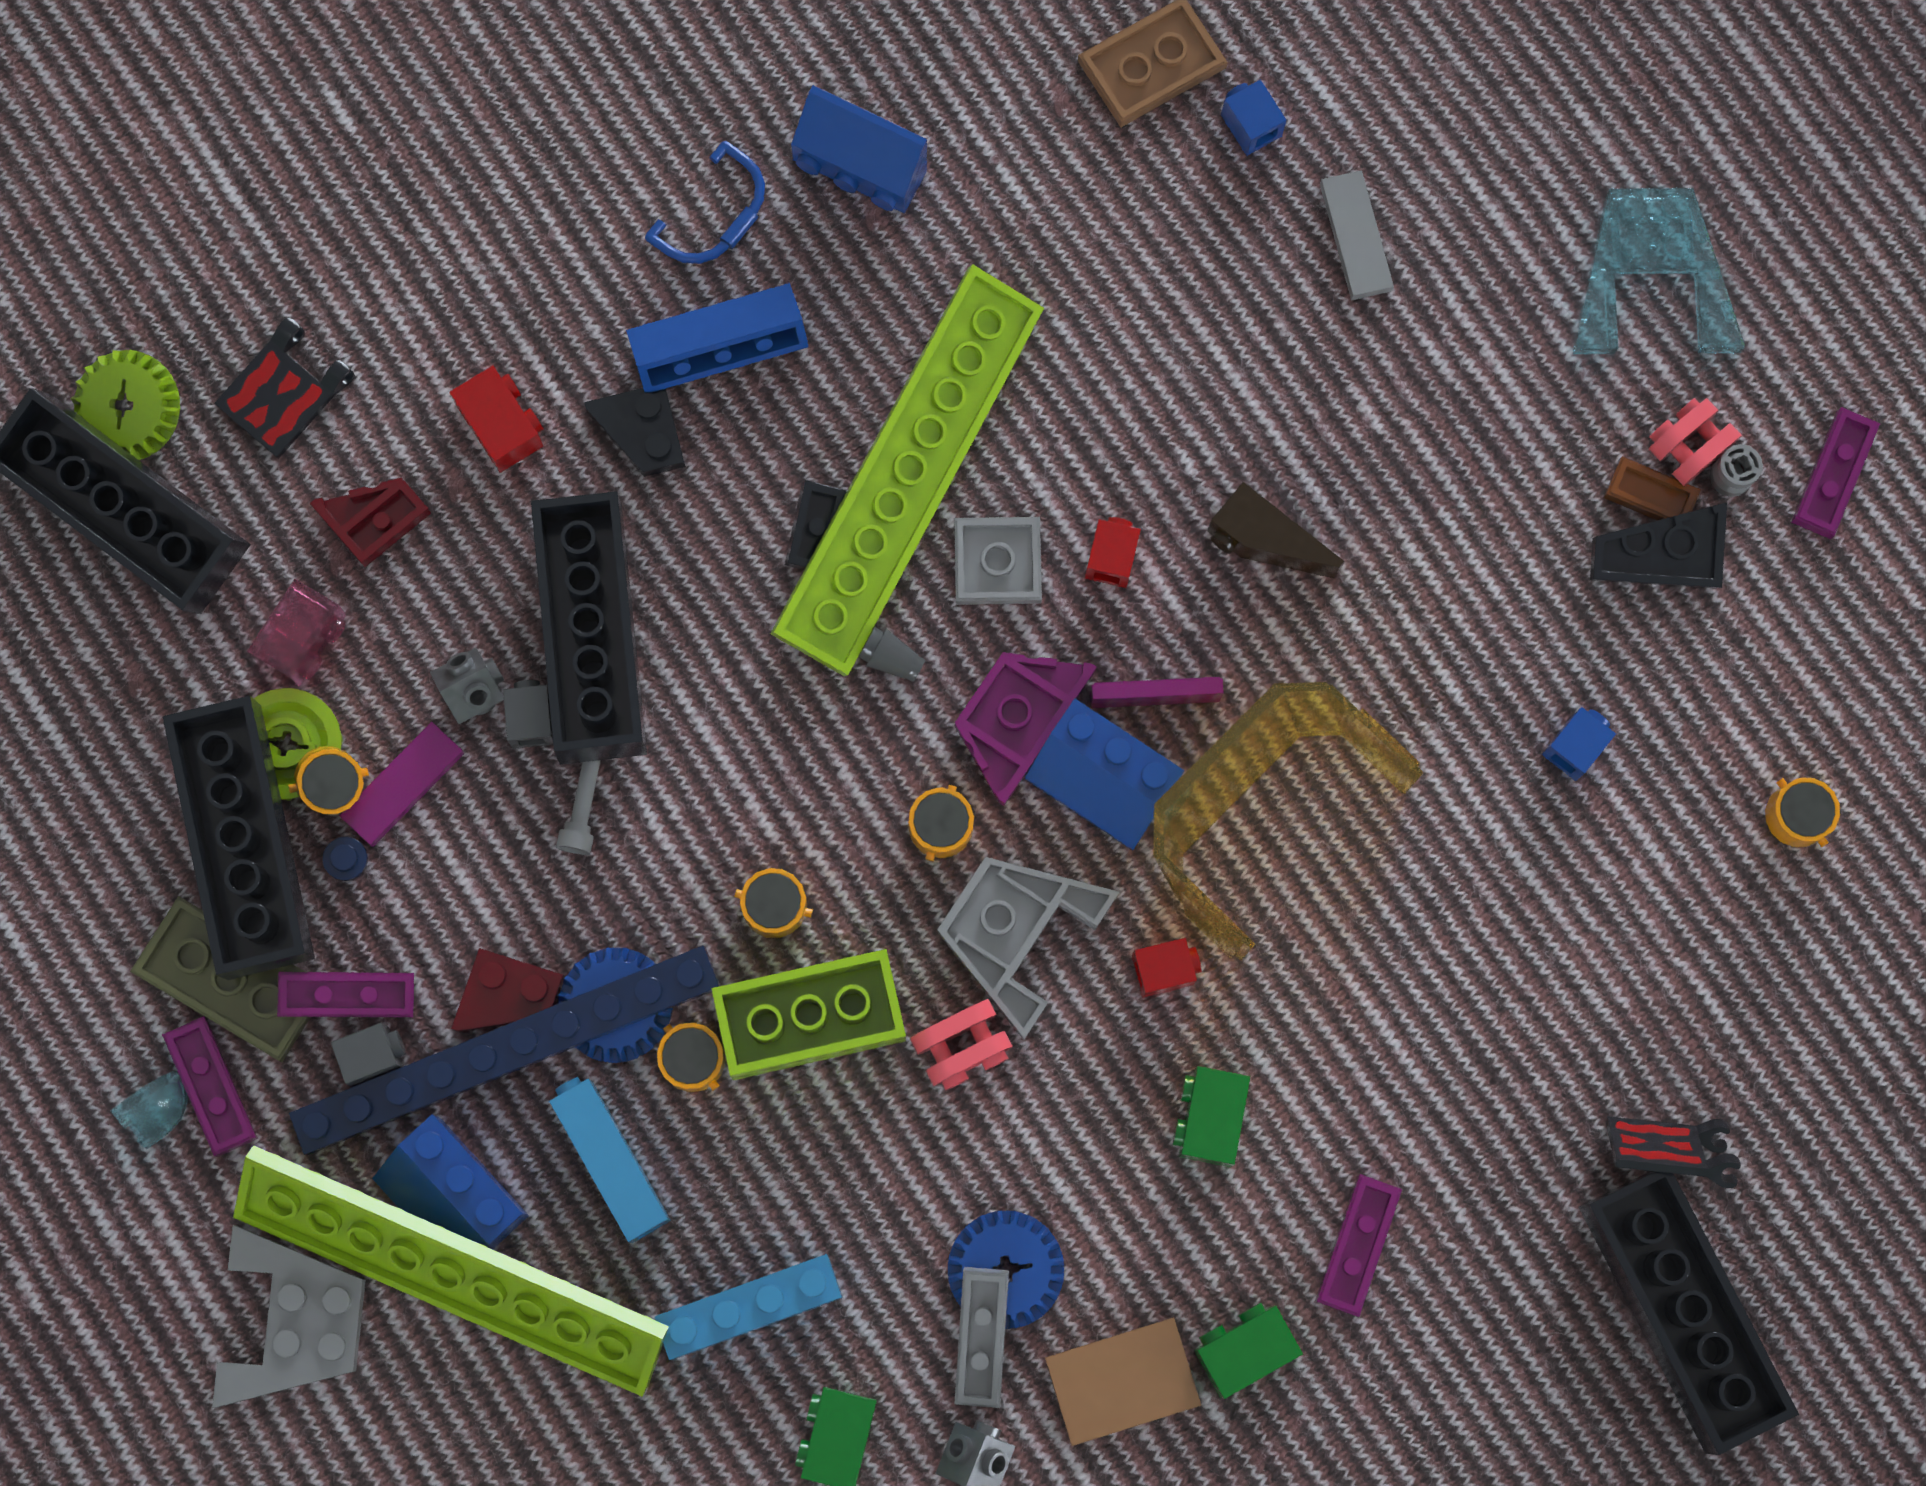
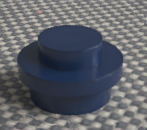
M340 837L328 844L323 853L325 870L333 878L340 881L356 879L364 872L368 863L365 847L358 840L351 837Z

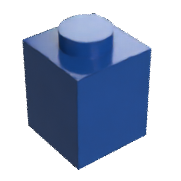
M1261 79L1249 86L1247 83H1242L1230 90L1226 95L1221 112V117L1246 156L1282 137L1287 121Z
M1581 707L1572 715L1541 755L1574 781H1577L1586 773L1616 733L1609 728L1610 723L1603 715L1595 710L1590 709L1587 711Z

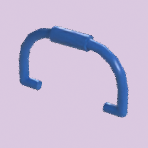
M727 141L721 142L709 158L712 162L718 164L727 153L751 173L755 184V191L750 206L745 207L720 237V243L714 248L701 253L682 252L659 238L658 235L666 227V224L658 219L646 233L645 240L668 257L682 263L702 264L717 259L726 250L733 249L758 219L757 213L764 202L765 182L761 170L749 156Z

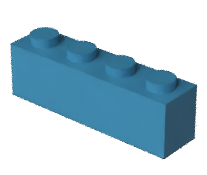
M825 1254L654 1317L656 1321L669 1326L663 1344L668 1359L675 1360L842 1299L843 1296L829 1256Z

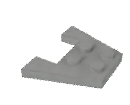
M985 857L937 929V932L1020 1037L1025 1040L1048 1002L1013 980L1012 977L1058 907L1093 930H1096L1120 892Z
M233 1225L228 1270L272 1273L263 1365L217 1362L212 1408L355 1372L357 1369L366 1280L237 1225Z

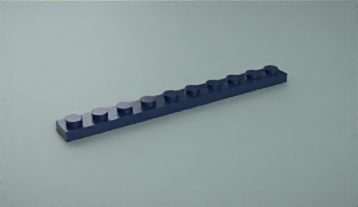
M702 945L290 1112L289 1115L303 1154L310 1155L712 992L711 988L721 985L707 949Z

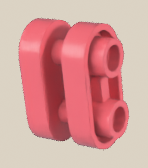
M1693 398L1676 414L1679 419L1677 423L1673 425L1668 419L1649 436L1654 442L1649 450L1660 462L1671 454L1681 464L1672 475L1683 486H1686L1742 437V434L1731 423L1720 431L1710 421L1719 410L1708 398L1701 403L1696 398ZM1698 432L1706 443L1696 452H1693L1684 442Z
M989 999L972 1005L910 1038L918 1055L930 1050L937 1063L926 1070L933 1087L942 1084L945 1091L969 1079L966 1071L980 1064L983 1065L986 1071L1009 1059L1006 1051L1013 1046L1006 1032L1002 1031L992 1036L986 1024L987 1021L997 1016ZM970 1030L976 1044L952 1055L946 1042Z

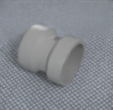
M1743 444L1731 446L1725 450L1711 467L1709 477L1712 486L1723 496H1740L1761 475L1763 468L1761 456L1750 446Z

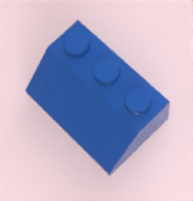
M812 85L791 143L793 161L796 162V165L808 174L818 175L820 173L833 179L834 184L846 192L855 193L858 191L871 197V201L881 209L886 211L896 209L905 214L927 172V139Z
M1074 698L1046 740L1026 774L1025 780L1133 851L1181 780L1185 770Z
M431 1114L395 1148L372 1178L398 1208L430 1223L442 1226L476 1243L483 1244L492 1250L529 1216L449 1126L434 1114Z

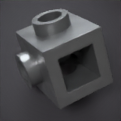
M476 647L468 652H461L452 656L446 664L430 672L440 694L458 724L476 715L488 713L496 704L504 700V696L497 685L505 681L493 658L484 662Z
M976 1420L973 1428L955 1422L935 1474L961 1486H1000L1015 1446L1000 1440L999 1436L1002 1430L978 1420Z

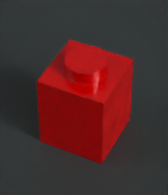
M1109 517L1107 521L1099 519L1085 579L1127 588L1141 529L1133 527L1132 522L1123 518Z
M1186 938L1137 949L1131 955L1142 998L1193 986L1197 981L1196 974L1202 972L1196 947L1188 948Z

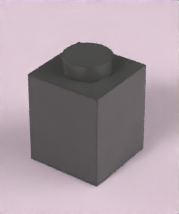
M524 680L515 682L514 688L503 689L507 741L511 747L516 749L553 745L548 686L540 685V681Z
M383 1023L373 1025L331 1042L345 1084L351 1087L403 1067L400 1057L406 1055V1051L400 1034L397 1030L391 1032L390 1028Z

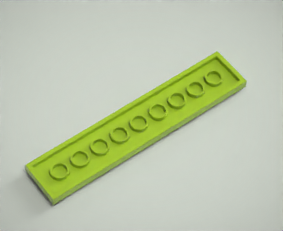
M972 264L968 267L773 627L771 635L842 676L849 675L1042 314L1044 307Z
M253 1146L245 1157L233 1218L643 1397L652 1378L669 1326L616 1304L607 1298L577 1287L568 1281L531 1267L524 1262L492 1250L483 1244L453 1233L442 1226L430 1223L400 1208L375 1199L359 1190L336 1182L318 1172L297 1165L279 1155Z

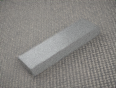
M1362 170L1321 179L1320 188L1351 301L1392 292L1394 285Z
M964 1267L954 1402L956 1405L1000 1408L1009 1270Z

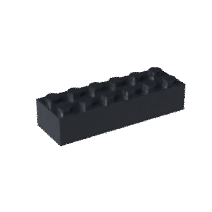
M30 388L0 430L1 474L182 611L202 614L251 545L51 394Z
M618 491L531 501L553 746L559 764L564 765L647 755L623 510Z
M249 695L162 716L216 975L226 980H231L315 959L261 705Z
M1649 1171L1578 1207L1705 1454L1721 1455L1799 1415L1674 1173Z

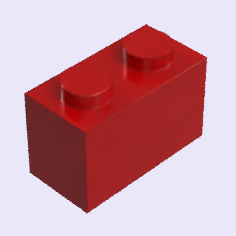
M492 365L449 392L458 410L499 473L543 447L538 433L544 429L531 408L523 412L516 401V398L520 397L521 393L508 373L501 377Z

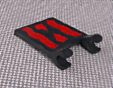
M289 317L280 323L271 340L214 403L278 459L329 401L347 387L355 376L354 372L345 363L337 360L329 367L322 381L319 382L285 353L305 336L304 329Z
M1607 1116L1606 1127L1615 1167L1702 1176L1709 1178L1723 1188L1729 1189L1737 1186L1738 1180L1735 1175L1723 1174L1722 1172L1730 1167L1740 1169L1741 1163L1739 1158L1733 1154L1725 1153L1706 1160L1702 1148L1704 1146L1714 1153H1723L1727 1150L1725 1140L1712 1138L1716 1133H1730L1729 1124L1725 1120L1713 1119L1699 1125H1686Z

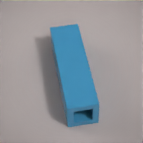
M576 1077L556 1088L555 1091L558 1096L549 1102L627 1241L633 1244L670 1222L671 1219L594 1083L589 1078L581 1082L579 1077Z

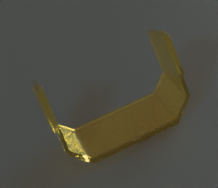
M1327 682L1273 684L1154 804L1153 856L1175 897L1183 904L1185 915L1230 959L1235 955L1239 960H1243L1255 946V943L1183 873V854L1299 737L1342 735L1403 794H1406L1423 775L1422 770L1418 767L1420 762L1364 709L1359 711L1333 685H1329Z

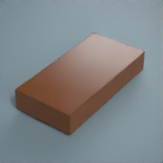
M1621 456L1603 498L1652 519L1661 520L1692 512L1701 489L1689 484L1683 486L1673 477Z

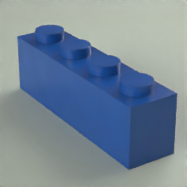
M790 283L626 330L645 393L656 392L809 347L803 319Z

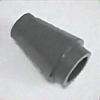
M874 627L858 656L867 662L865 665L867 667L908 679L912 682L915 681L925 663L924 658L918 656L915 651L887 628L883 632Z

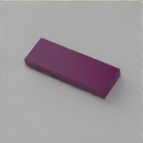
M1843 407L1836 411L1791 523L1828 539L1835 536L1880 423Z
M1203 677L1094 683L1090 691L1091 708L1220 702L1224 694L1223 678Z
M431 721L360 794L359 799L353 806L343 811L339 816L369 845L374 847L465 753Z
M278 972L277 1017H413L414 973Z
M203 1016L162 1034L215 1157L221 1156L258 1139L207 1019Z
M1362 1174L1357 1176L1315 1302L1349 1315L1360 1317L1402 1189Z

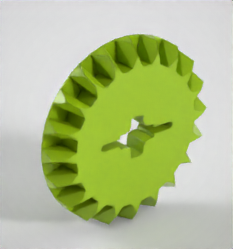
M113 350L110 354L97 356V361L90 366L84 367L85 373L81 379L75 382L77 385L76 393L70 398L74 403L75 413L138 460L153 455L169 441L178 423L180 397L176 382L161 362L139 351ZM124 394H126V399L133 402L132 410H126L124 417H122V411L115 409L116 400H123Z
M280 688L262 693L253 699L261 705L268 740L275 742L277 740H284L286 734H291V740L302 748H307L288 750L286 756H281V750L269 742L281 800L291 801L299 797L297 792L290 793L288 785L295 783L294 772L301 758L307 752L318 747L333 746L341 749L343 738L337 718L320 698L304 690Z

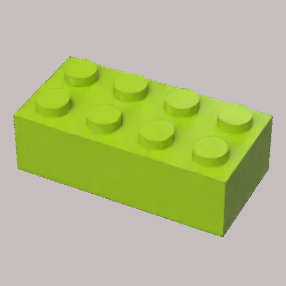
M887 949L711 988L729 1074L732 1080L906 1041Z

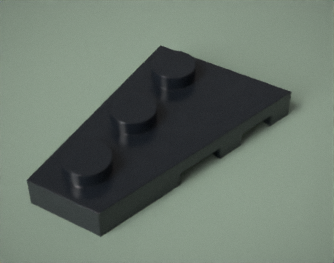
M1727 502L1593 537L1590 580L1722 588Z

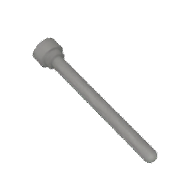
M601 760L582 762L571 820L565 823L564 829L559 830L556 848L561 851L581 855L591 854L594 836L590 834L591 827L588 826V820Z

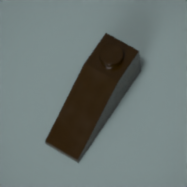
M1244 482L1211 519L1207 530L1212 535L1210 537L1211 541L1220 550L1227 554L1233 551L1240 558L1329 578H1335L1345 562Z

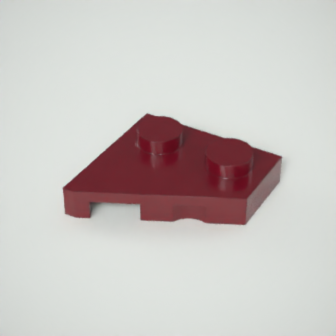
M402 478L381 482L374 488L361 487L349 490L348 495L324 500L321 497L310 502L313 509L364 568L431 514L428 507Z
M479 948L451 1029L462 1033L478 1028L505 1026L552 1007L556 1004L565 976Z

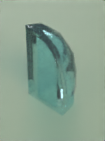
M173 1071L148 1083L110 1111L125 1129L129 1126L138 1138L137 1142L142 1147L148 1149L169 1134L182 1120L188 1104V1095L178 1071Z

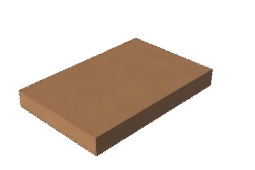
M1175 0L1078 55L1080 66L1120 127L1129 124L1226 69L1228 63L1187 0Z
M1174 1317L1044 1357L1071 1446L1201 1406Z

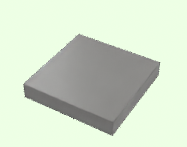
M1040 517L954 518L956 605L1042 603Z

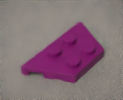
M1005 652L1000 655L955 721L954 726L1001 805H1006L1031 768L1059 720L1074 698L1077 699L1096 672L1097 666L1085 662L1083 665L1058 662L1057 659L1045 657L1037 659L1027 658L1021 654Z

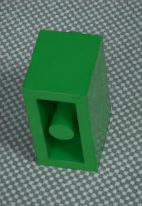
M1197 1066L1194 1069L1193 1076L1185 1075L1180 1101L1188 1102L1185 1120L1177 1119L1173 1136V1145L1180 1146L1178 1157L1226 1167L1235 1165L1251 1076Z
M1261 1302L1238 1315L1242 1322L1241 1324L1228 1331L1225 1330L1223 1325H1220L1199 1337L1203 1345L1196 1348L1194 1352L1221 1399H1226L1303 1355L1277 1306L1265 1309Z
M823 1387L822 1395H812L806 1421L814 1422L810 1441L801 1439L795 1466L803 1468L802 1479L830 1486H856L877 1399L829 1387Z

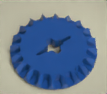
M605 948L589 953L581 961L575 963L572 970L563 979V985L558 994L559 1003L656 965V963L642 953L627 948ZM673 1008L575 1048L586 1056L602 1062L621 1063L637 1059L653 1049L665 1034L663 1028L670 1023Z
M995 1211L982 1215L969 1223L956 1238L948 1260L949 1284L956 1301L961 1307L964 1267L993 1269V1267L1000 1265V1257L1008 1256L1010 1263L1031 1264L1032 1268L1020 1269L1019 1272L1012 1274V1282L1008 1283L1005 1329L1019 1328L1038 1320L1048 1312L1057 1300L1064 1281V1259L1059 1243L1053 1234L1037 1219L1017 1211Z

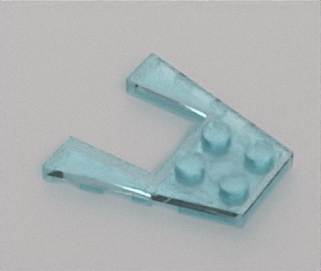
M1609 189L1605 198L1596 240L1595 255L1589 272V282L1585 301L1582 305L1573 354H1615L1619 349L1615 274L1694 273L1698 352L1741 353L1745 348L1744 340L1694 189Z

